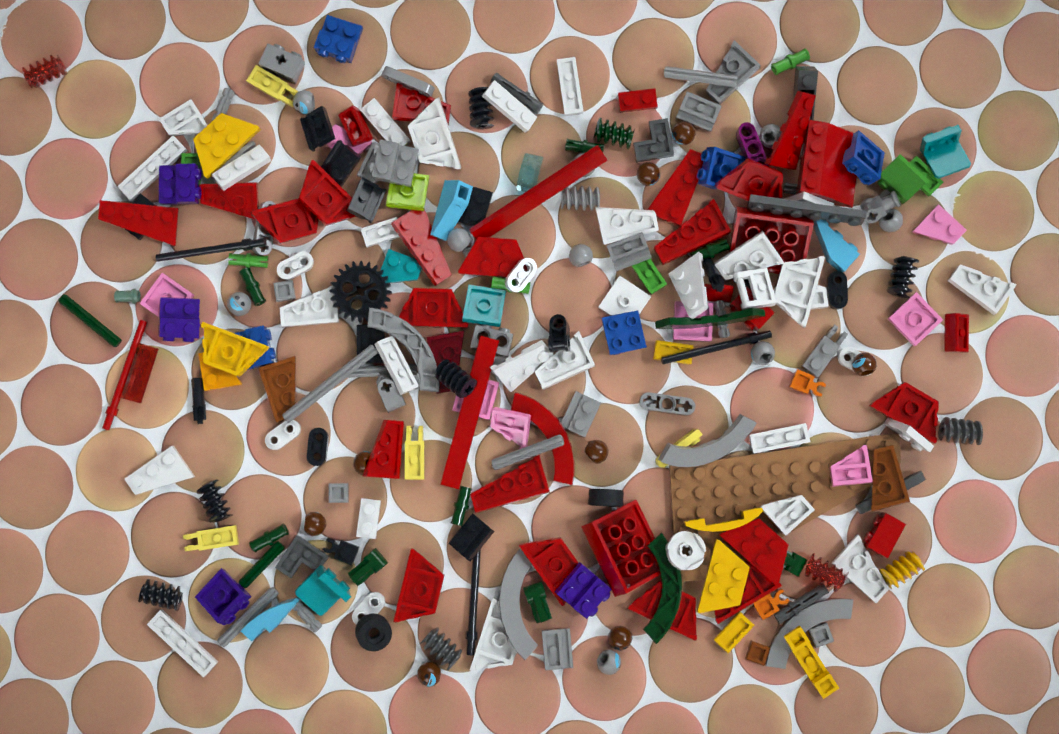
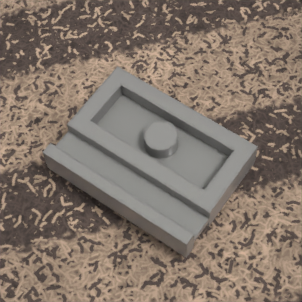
M686 92L676 118L711 132L722 106Z
M643 232L607 245L616 271L652 258Z
M576 391L561 424L565 429L585 438L601 402Z
M570 628L542 630L545 670L573 668Z

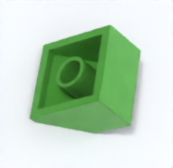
M900 154L881 172V178L877 180V183L882 189H887L890 193L895 191L900 203L904 204L929 180Z

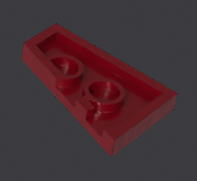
M465 331L426 337L437 366L446 359L460 366ZM439 381V392H436V394L451 392L450 389Z

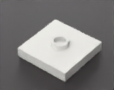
M619 276L598 308L610 316L637 310L640 314L651 296Z

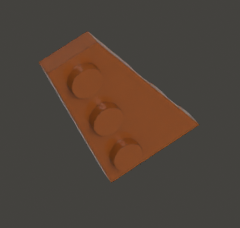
M296 356L259 368L276 423L285 420L282 416L283 413L294 406L296 402Z
M890 445L875 449L871 512L910 502L894 446Z

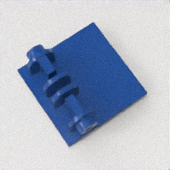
M638 310L601 318L610 355L647 348Z

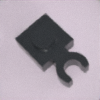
M327 538L326 541L332 543V548L324 547L323 551L326 553L335 552V559L353 565L360 547L344 540L337 544L333 538Z

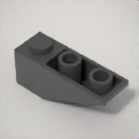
M814 66L795 67L794 98L797 91L816 95L818 70ZM815 101L809 120H814Z

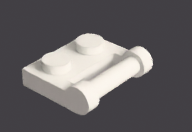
M767 268L733 274V280L737 283L742 301V310L776 305L777 301ZM745 279L749 280L754 301H749L744 283Z

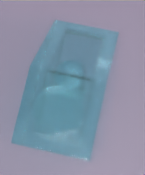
M525 153L517 181V190L526 192L538 184L544 157Z

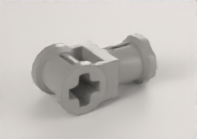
M892 191L890 195L880 198L879 195L874 198H867L862 201L860 207L861 210L867 211L865 221L867 223H875L881 217L887 215V210L896 206L900 207L901 203L895 191Z

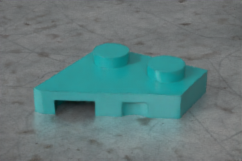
M388 249L381 270H384L382 277L388 276L389 278L385 283L418 281L422 272V268L415 258Z

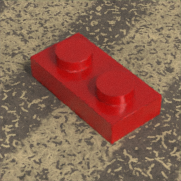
M656 88L618 93L620 113L658 108Z

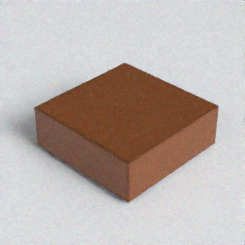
M751 640L745 659L765 666L770 647Z

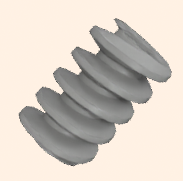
M573 186L571 191L566 187L562 191L561 209L566 204L568 210H570L572 204H574L576 210L582 205L585 211L587 205H589L590 210L593 211L595 206L600 207L599 188L595 187L594 192H592L591 187L588 186L585 192L583 186H580L579 191H577L576 186Z

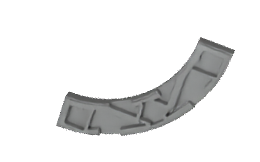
M369 308L367 327L381 330L395 337L412 355L418 369L420 391L439 392V380L435 377L436 361L422 335L408 322L398 316L380 309Z
M739 414L734 423L717 440L713 439L699 445V447L692 448L667 443L658 460L677 467H695L711 463L739 446L757 423Z
M519 549L508 564L500 587L499 608L502 625L511 645L523 660H526L538 644L526 630L520 613V590L523 579L532 564L524 552Z
M829 599L813 603L801 610L799 615L790 617L779 629V632L772 641L765 666L786 669L791 649L783 636L799 625L806 632L813 626L828 620L851 619L853 599Z

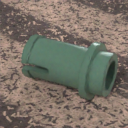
M136 289L131 291L116 290L114 299L116 303L132 302L136 304L140 302L141 294Z

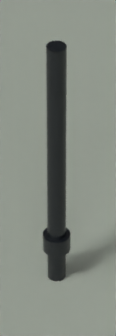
M250 238L242 239L241 242L156 254V260L159 262L240 249L247 251L252 250L254 247L266 246L267 242L265 238L255 240Z
M770 330L757 334L756 332L749 333L745 337L661 357V362L664 365L748 343L750 345L756 344L760 340L772 338V333Z
M481 549L472 561L468 631H466V655L471 656L474 655L475 640H477L478 634L476 631Z

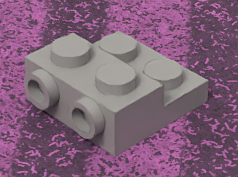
M380 139L379 144H375L374 155H376V160L371 162L369 172L374 180L411 187L419 149Z

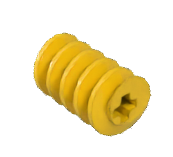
M907 551L905 552V557L899 556V561L893 560L892 565L887 564L886 570L883 568L879 570L890 589H892L891 585L899 588V580L905 584V576L912 579L911 572L918 575V567L923 571L925 570L922 561L915 552Z

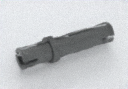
M499 73L494 74L490 83L495 80L523 105L536 114L539 113L543 103L532 97L528 91H523L499 75Z
M821 583L795 601H789L787 606L773 615L777 622L781 624L793 615H799L801 610L828 594L829 591ZM816 593L815 596H813L812 598L803 603L804 600H806L807 598L811 597Z

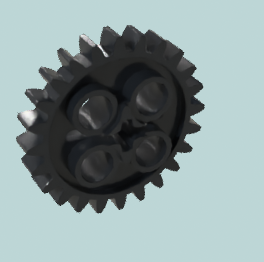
M353 261L351 268L345 264L346 270L339 269L341 275H334L337 282H331L330 284L335 289H331L329 292L335 294V296H332L330 300L337 301L333 307H340L338 314L345 312L344 319L351 316V322H354L356 318H358L359 323H362L363 318L368 322L369 308L388 309L385 302H391V299L387 297V295L392 294V291L387 290V288L391 287V283H385L389 278L388 276L382 277L384 270L377 272L378 265L371 268L370 262L364 266L363 262L360 261L359 266H356ZM368 275L370 280L368 283L362 284L359 281L360 277ZM376 283L375 287L369 288L364 291V296L358 294L351 298L349 301H346L347 297L353 296L358 293V288L364 290L371 284ZM351 284L353 290L345 293L343 292V286ZM372 291L379 293L377 300L369 299V294ZM356 300L362 302V307L358 310L352 308V303Z

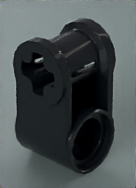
M561 314L552 316L549 321L548 347L550 353L556 350L570 351V326L566 318ZM559 323H564L561 328H556Z

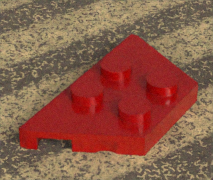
M747 158L716 182L715 187L747 201L751 194L781 199L783 174L776 169Z
M311 160L298 199L325 226L357 217L346 211L352 197L314 160Z
M299 199L251 211V215L279 244L317 233L318 218Z
M478 236L461 267L458 269V274L507 277L515 265L524 257L516 239ZM526 265L523 266L524 271H527Z
M413 288L409 299L404 304L399 318L405 320L413 327L469 328L467 322H462L463 312L452 289Z
M903 382L869 405L890 419L910 425L926 440L936 444L939 401L912 385Z
M759 518L743 526L730 529L719 535L773 584L778 586L789 544Z
M561 537L521 543L519 545L521 550L561 606H564L566 601L558 596L555 591L579 563Z
M413 548L410 550L393 620L395 623L435 614L445 574Z
M744 561L750 569L741 603L739 606L715 610L716 623H721L782 586L781 583L776 586L753 565Z
M658 581L628 605L627 609L651 620L660 602L662 581ZM682 591L679 609L670 629L696 641V598Z

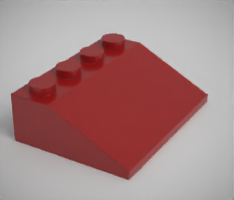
M809 120L802 146L796 194L807 192L832 202L837 206L853 207L857 175L848 172L845 165L842 164L845 150L851 147L853 132L827 122Z
M736 206L729 253L763 231L784 263L807 259L814 222L807 217L794 218L786 214L774 215L771 212L765 211L754 212L751 209H747V207ZM782 264L767 267L768 273L780 274Z
M633 500L581 526L615 597L627 594L661 575L658 563L653 553L647 547L655 537L637 500Z

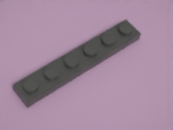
M752 194L747 205V209H751L754 212L765 211L771 212L774 215L786 214L794 218L807 217L814 221L848 223L850 226L862 225L866 219L867 212L865 210Z

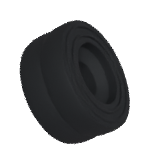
M589 489L588 504L592 506L622 507L624 492L615 489Z
M372 613L365 615L358 621L355 635L362 648L375 652L382 650L389 644L392 637V629L385 617ZM372 628H377L379 632L376 636L371 637L368 635Z

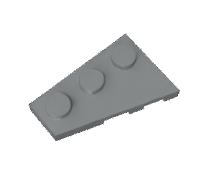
M734 40L716 73L738 76L737 87L709 84L706 93L720 105L758 71L761 65Z

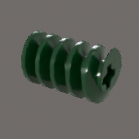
M599 117L594 137L597 136V142L604 138L605 144L611 140L612 146L618 141L620 148L626 143V148L629 150L634 131H632L631 125L624 129V123L617 127L616 121L610 126L608 119L602 124V118Z

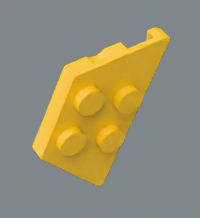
M220 113L193 138L204 176L209 179L214 172L221 168L261 130L260 127Z
M202 322L201 328H204V339H202L204 364L240 377L269 349L267 345Z
M715 539L697 608L698 613L739 606L743 596L750 567L718 539Z

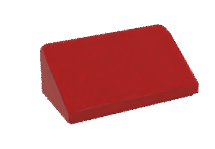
M352 105L338 114L353 147L373 140L359 108Z
M704 284L707 292V301L715 302L722 300L727 303L731 301L733 285H724L723 291L716 292L711 284Z
M945 314V352H969L968 314Z

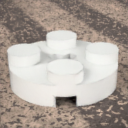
M681 531L669 539L665 550L669 562L678 570H693L702 564L706 547L698 534ZM683 546L690 548L688 556L682 554Z

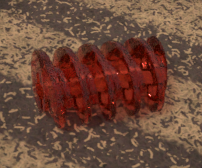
M51 54V61L44 57V64L36 61V68L29 64V71L22 67L23 75L31 88L33 86L35 88L40 87V83L45 85L47 83L46 79L52 82L53 76L57 79L60 78V73L64 76L67 75L65 65L58 55V58H55Z
M813 553L805 568V576L809 577L813 574L812 580L814 581L820 577L819 584L822 585L827 581L826 587L830 588L834 585L833 591L837 592L845 583L849 571L843 575V568L836 571V564L828 567V560L822 564V557L814 560L815 553Z

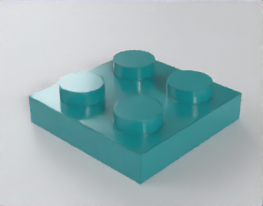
M468 284L462 322L500 327L506 290Z

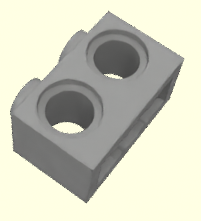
M476 325L470 348L477 350L479 343L478 335L483 332L487 333L489 338L496 340L499 337H504L507 339V344L503 347L498 346L496 355L508 358L513 340V334L510 333V330L499 327V330L491 329L492 326Z

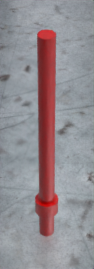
M139 321L111 404L107 406L105 412L107 415L102 429L110 430L114 416L118 414L119 409L117 408L147 325L146 321Z

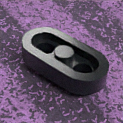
M834 271L827 277L828 304L835 310L842 309L848 303L847 277L841 271ZM835 277L840 278L841 282L839 284L835 282ZM836 296L841 297L840 303L836 301Z
M314 428L309 433L307 461L313 466H321L327 459L329 434L323 428ZM318 434L323 436L321 441L316 439ZM316 453H319L321 455L319 460H315L314 455Z

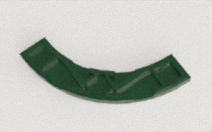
M749 308L720 316H702L694 319L689 317H668L656 321L655 326L656 329H688L725 325L764 317L765 310Z
M662 533L647 545L658 563L662 580L659 605L652 619L643 628L655 644L670 629L678 612L682 594L681 571L669 562L665 550L668 540Z

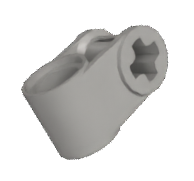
M389 374L378 376L376 381L377 388L387 412L389 413L405 406L404 398L400 395ZM386 382L389 386L385 387L382 383Z

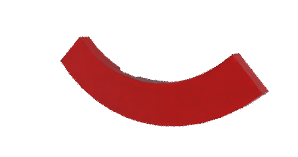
M515 392L512 411L530 414V420L541 429L547 439L557 435L563 437L564 445L552 449L555 463L553 481L573 485L575 461L572 445L563 425L549 409L537 400Z

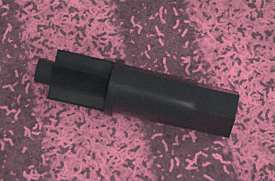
M711 258L704 259L702 265L713 290H716V292L723 291L725 283Z
M202 378L191 379L194 421H197V424H203V420H206Z

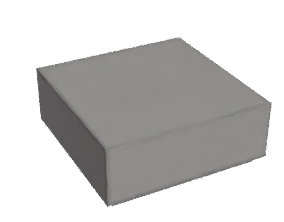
M293 280L273 283L276 302L296 299Z
M329 483V503H349V483Z
M826 622L808 630L815 648L834 642Z

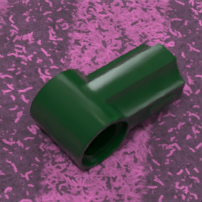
M375 548L348 575L359 586L373 573L376 574L388 562L378 549Z
M787 550L783 569L799 577L808 560Z
M542 581L523 587L536 623L552 619Z

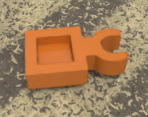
M796 369L789 387L806 395L811 390L815 396L821 397L822 394L817 391V387H826V384L823 382L815 383L813 382L815 376Z
M783 589L777 590L773 597L769 593L753 603L762 620L780 611L777 607L778 604L784 605L789 602L788 598L784 600L779 599V595L784 592Z

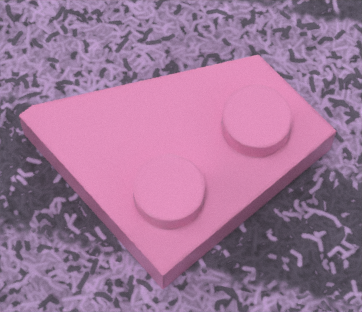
M863 445L830 467L832 487L873 482L867 445Z

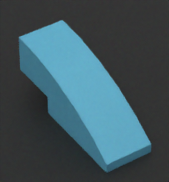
M296 597L273 605L250 621L241 632L251 641L255 640L265 629L269 633L272 632L300 599Z

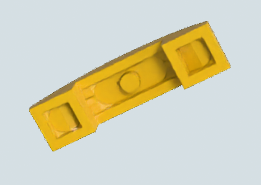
M758 507L740 511L742 519L706 525L704 518L683 521L684 526L701 531H726L749 523L763 512V509Z
M800 625L783 636L800 666L823 699L839 689Z

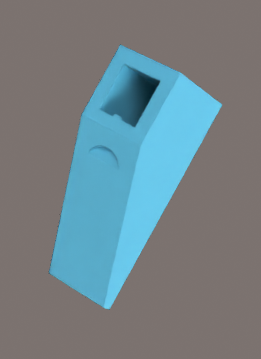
M460 180L444 181L430 235L444 241L447 240L448 234L454 229L469 204L473 186Z
M813 220V227L826 261L837 271L845 272L860 255L857 252V247L852 243H847L840 232L837 230L833 231L826 220Z

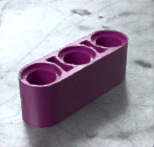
M749 122L741 124L736 132V139L743 156L746 157L745 160L749 158L769 167V165L764 164L767 157L754 125ZM741 130H748L750 136H743ZM748 147H754L757 153H749Z

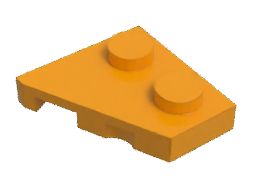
M204 352L198 353L204 391L242 385L241 380L236 375L204 364Z

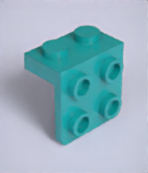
M959 125L948 126L942 131L929 133L922 139L920 151L937 179L965 170L971 166V161L959 142L962 132Z
M322 564L295 589L296 596L319 616L324 615L340 598L345 602L351 598L348 584L343 580L339 581L336 578V574L330 568L326 569Z

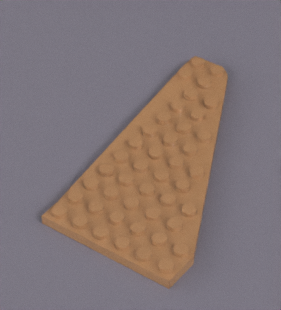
M899 434L876 435L726 458L695 467L669 465L673 535L681 531L696 533L702 538L706 547L704 560L699 567L693 570H680L682 581L705 580L715 539L725 544L741 560L745 559L719 536L725 531L710 532L696 530L684 526L683 521L704 518L705 524L709 525L742 519L740 512L742 510L758 508L764 504L802 495L815 510L792 530L794 531L873 485L872 482L832 487L830 467L863 445H867L872 481L875 449L893 445L900 466ZM764 512L755 518L762 520L781 538L785 536ZM683 546L682 554L688 556L690 548Z

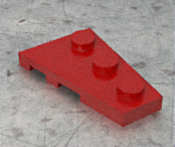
M397 83L392 119L412 122L435 98L426 97L414 89H407L402 84ZM441 101L449 126L451 105Z
M257 182L235 183L224 191L218 184H199L202 192L201 204L256 220L251 215V211L259 208Z
M383 420L364 470V477L400 478L404 421Z

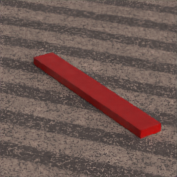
M596 145L470 228L471 234L475 239L478 236H493L608 161L600 147Z
M480 336L470 373L472 378L477 380V386L469 396L463 399L440 485L460 489L492 371L490 367L493 366L500 340Z

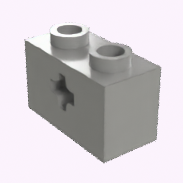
M267 44L258 63L259 66L276 76L296 84L305 65L301 58L302 56L294 51H291V53L284 51L285 48L278 44H274V46Z

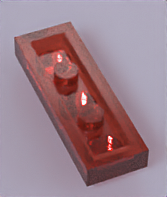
M138 343L121 398L142 403L159 350L158 348Z

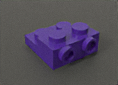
M196 164L159 165V204H199V199L202 196L201 188L199 187L202 172L199 166Z
M160 297L158 336L163 337V341H175V338H183L182 341L194 342V338L199 339L200 299Z
M579 562L555 593L587 619L589 616L593 617L597 613V606L601 601L605 602L609 599L611 588Z
M222 568L195 596L214 620L222 625L231 624L236 619L235 614L239 610L245 609L249 605L248 600L252 597Z

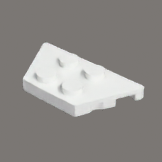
M438 97L408 125L414 147L419 149L418 159L420 163H431L436 166L461 169L443 107Z
M824 256L814 259H802L797 262H785L780 270L774 292L776 304L803 328L806 327L825 260Z
M494 597L489 607L470 671L512 665L516 655V650L511 645L502 625L499 601Z

